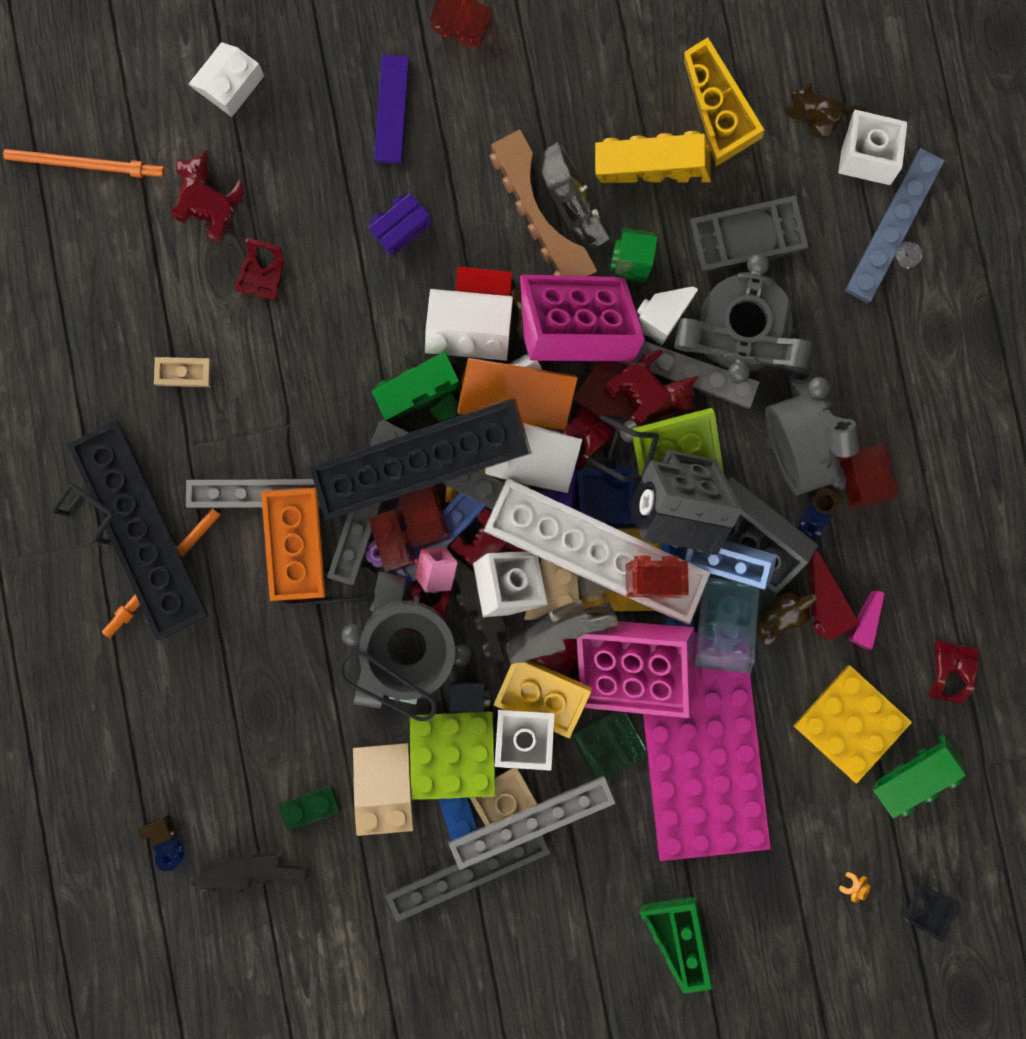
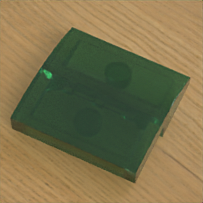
M613 711L571 735L594 779L604 776L605 780H608L648 757L647 750L625 712Z

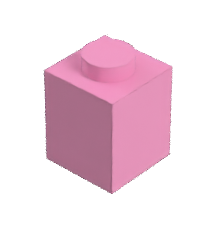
M445 547L421 549L415 578L426 593L451 590L457 561Z

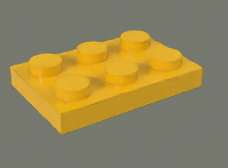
M516 654L494 702V706L510 711L554 713L553 732L570 739L592 691V687Z

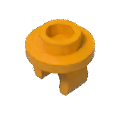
M847 872L845 876L853 880V886L850 889L840 886V891L852 895L851 901L855 903L860 899L864 901L871 888L868 884V878L862 876L859 879L857 875Z

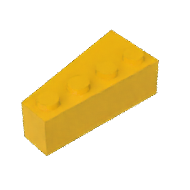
M708 37L685 51L684 64L715 166H718L762 139L764 128Z
M688 131L680 136L663 133L657 135V138L632 136L630 140L621 141L617 138H607L603 142L595 143V174L600 183H636L638 177H643L644 181L650 183H661L665 177L675 179L677 182H688L691 177H701V182H711V151L705 134H700L698 131Z

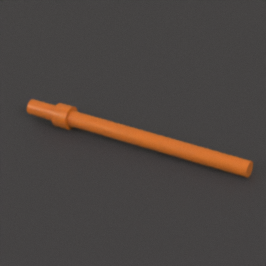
M4 149L3 152L5 160L129 173L131 177L143 178L144 175L165 176L164 166L147 165L143 161L132 160L129 163Z
M214 508L205 515L179 544L178 549L182 558L220 516ZM136 595L125 606L121 605L114 613L116 616L102 630L106 637L111 638L124 623L127 624L134 617L133 612L140 606Z

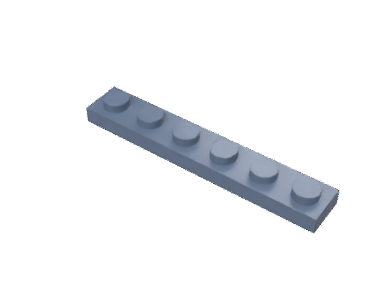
M922 148L918 150L853 273L845 292L866 303L871 302L945 160Z

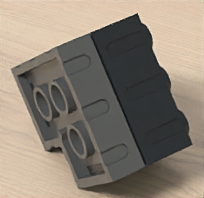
M669 449L661 463L650 461L642 480L628 504L643 540L649 543L659 542L675 548L685 547L702 553L709 551L715 554L720 552L743 511L716 459Z

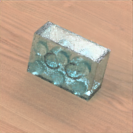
M708 578L700 597L694 667L751 674L755 660L759 587L734 580Z

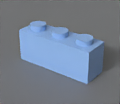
M726 540L718 554L710 553L709 551L702 553L688 548L685 561L711 574L765 589L771 582L778 555Z

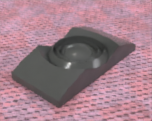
M796 195L689 220L702 273L726 270L747 264L748 259L754 254H763L769 260L808 249Z

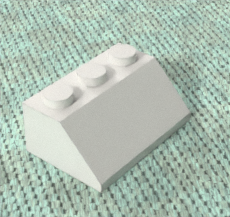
M430 289L425 353L441 354L445 352L446 355L507 361L513 297Z

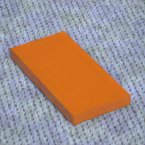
M468 358L457 412L458 414L465 415L513 398L516 399L523 423L566 430L577 377L572 374Z
M316 488L261 491L270 601L326 597L319 499Z

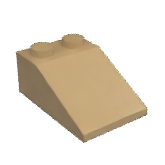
M409 743L353 748L356 835L413 831L415 828L413 800H411Z

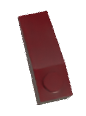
M814 552L808 562L810 594L818 595V600L811 605V617L814 620L812 627L819 638L823 637L825 640H832L859 625V622L819 552Z

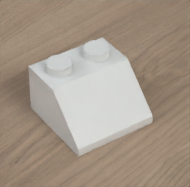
M221 42L189 85L232 117L262 80L264 74L259 63L239 48Z
M854 110L841 150L838 173L891 185L902 169L907 122Z
M692 286L654 294L650 301L645 299L637 311L642 333L662 346L693 300L698 289Z
M528 551L487 553L473 563L483 617L506 616L547 605L538 556Z
M498 710L495 767L551 770L554 713Z

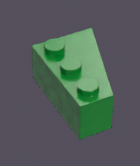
M622 227L620 240H616L610 270L615 271L614 277H625L626 282L646 284L653 266L657 236L654 232Z
M443 352L417 367L405 370L393 380L386 379L375 385L376 389L372 390V394L385 421L392 423L444 399L450 393L459 392L461 387L446 353Z
M945 733L938 737L941 743L928 751L922 748L917 752V758L905 765L901 763L874 782V793L893 819L899 815L901 817L909 815L915 810L917 804L922 801L925 803L931 802L939 796V791L946 787L952 789L964 781L963 777L966 776L964 759Z
M697 896L641 905L639 913L650 929L654 941L661 949L666 963L683 994L712 990L713 979Z

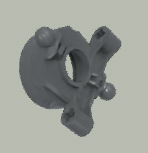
M754 254L748 259L747 267L750 272L738 273V275L731 276L717 284L705 299L700 310L694 311L693 317H697V320L679 319L674 348L687 352L704 353L715 365L727 370L729 379L734 383L741 384L746 382L750 372L759 370L766 365L785 368L794 372H809L813 343L802 339H789L791 335L795 336L797 330L792 328L791 304L782 288L773 282V279L763 275L769 268V260L763 254ZM741 302L757 304L766 316V325L763 332L755 337L738 335L732 329L729 322L731 309Z
M810 370L809 372H794L789 377L793 398L770 405L765 410L768 436L775 459L788 487L795 495H801L824 486L834 492H839L846 486L847 479L843 468L840 467L837 456L850 457L859 452L860 445L856 423L852 419L833 416L830 412L833 403L828 398L831 386L827 379L823 377L814 378V373Z
M378 572L374 593L375 600L370 619L366 622L363 630L357 625L346 626L341 633L342 641L348 646L360 644L359 651L369 654L427 694H431L446 681L451 673L453 664L464 666L471 661L472 652L466 645L455 646L452 632L444 617L430 606L420 603V597L414 596V601H402L406 576ZM402 628H412L419 631L426 642L424 655L412 664L396 662L388 651V641L391 635ZM359 656L361 664L360 677L357 681L359 687L383 698V695L395 698L394 701L397 702L424 697L367 658ZM358 690L355 691L353 704L381 709V702Z

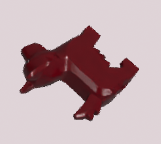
M205 149L201 157L193 156L186 161L177 160L175 171L181 175L183 183L178 203L171 210V214L174 220L185 224L192 215L195 219L199 218L200 221L204 219L208 223L211 221L212 226H208L206 232H208L207 237L220 243L225 235V228L233 219L235 206L242 201L241 196L246 194V192L243 190V183L240 180L227 196L206 185L209 176L208 150Z
M649 349L647 354L641 355L638 362L628 365L621 374L615 375L605 385V389L613 398L618 395L620 389L628 390V395L632 396L630 400L634 402V406L638 407L631 416L637 427L642 426L647 419L664 413L671 408H677L682 413L691 412L695 408L692 402L695 394L693 384L699 378L698 376L662 385L649 369L652 363L663 354L662 350L653 352Z
M488 507L477 517L484 527L479 529V532L475 535L476 538L472 541L473 543H466L464 536L460 534L449 546L456 554L463 556L465 561L473 568V563L487 553H502L505 549H511L514 552L525 551L484 532L492 510Z

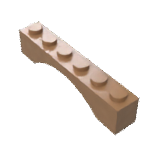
M519 129L492 143V154L489 155L490 160L496 170L501 169L504 175L502 182L508 193H514L517 199L515 206L521 217L526 215L530 223L527 226L534 240L539 239L543 247L540 249V252L547 264L551 262L555 269L553 275L596 276L597 270L586 249L560 235L540 212L534 199L530 182L533 152L521 130Z

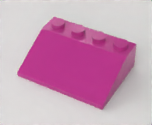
M521 275L524 340L530 360L635 361L645 339L625 277Z
M585 619L576 633L580 683L592 687L584 708L690 718L695 661L694 627Z

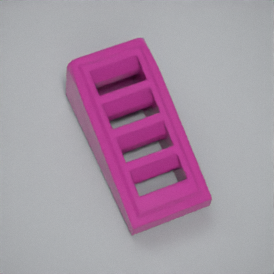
M870 592L857 617L859 625L852 628L847 636V640L864 649L872 650L884 598L883 592Z

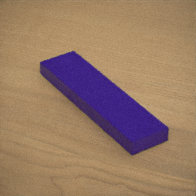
M382 55L375 163L402 164L409 69L408 56Z

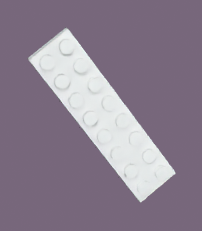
M510 479L505 481L484 529L486 533L686 625L690 624L710 575V572Z

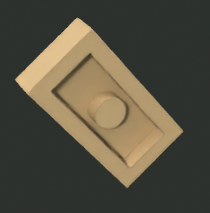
M155 357L154 385L211 387L212 360L209 358Z

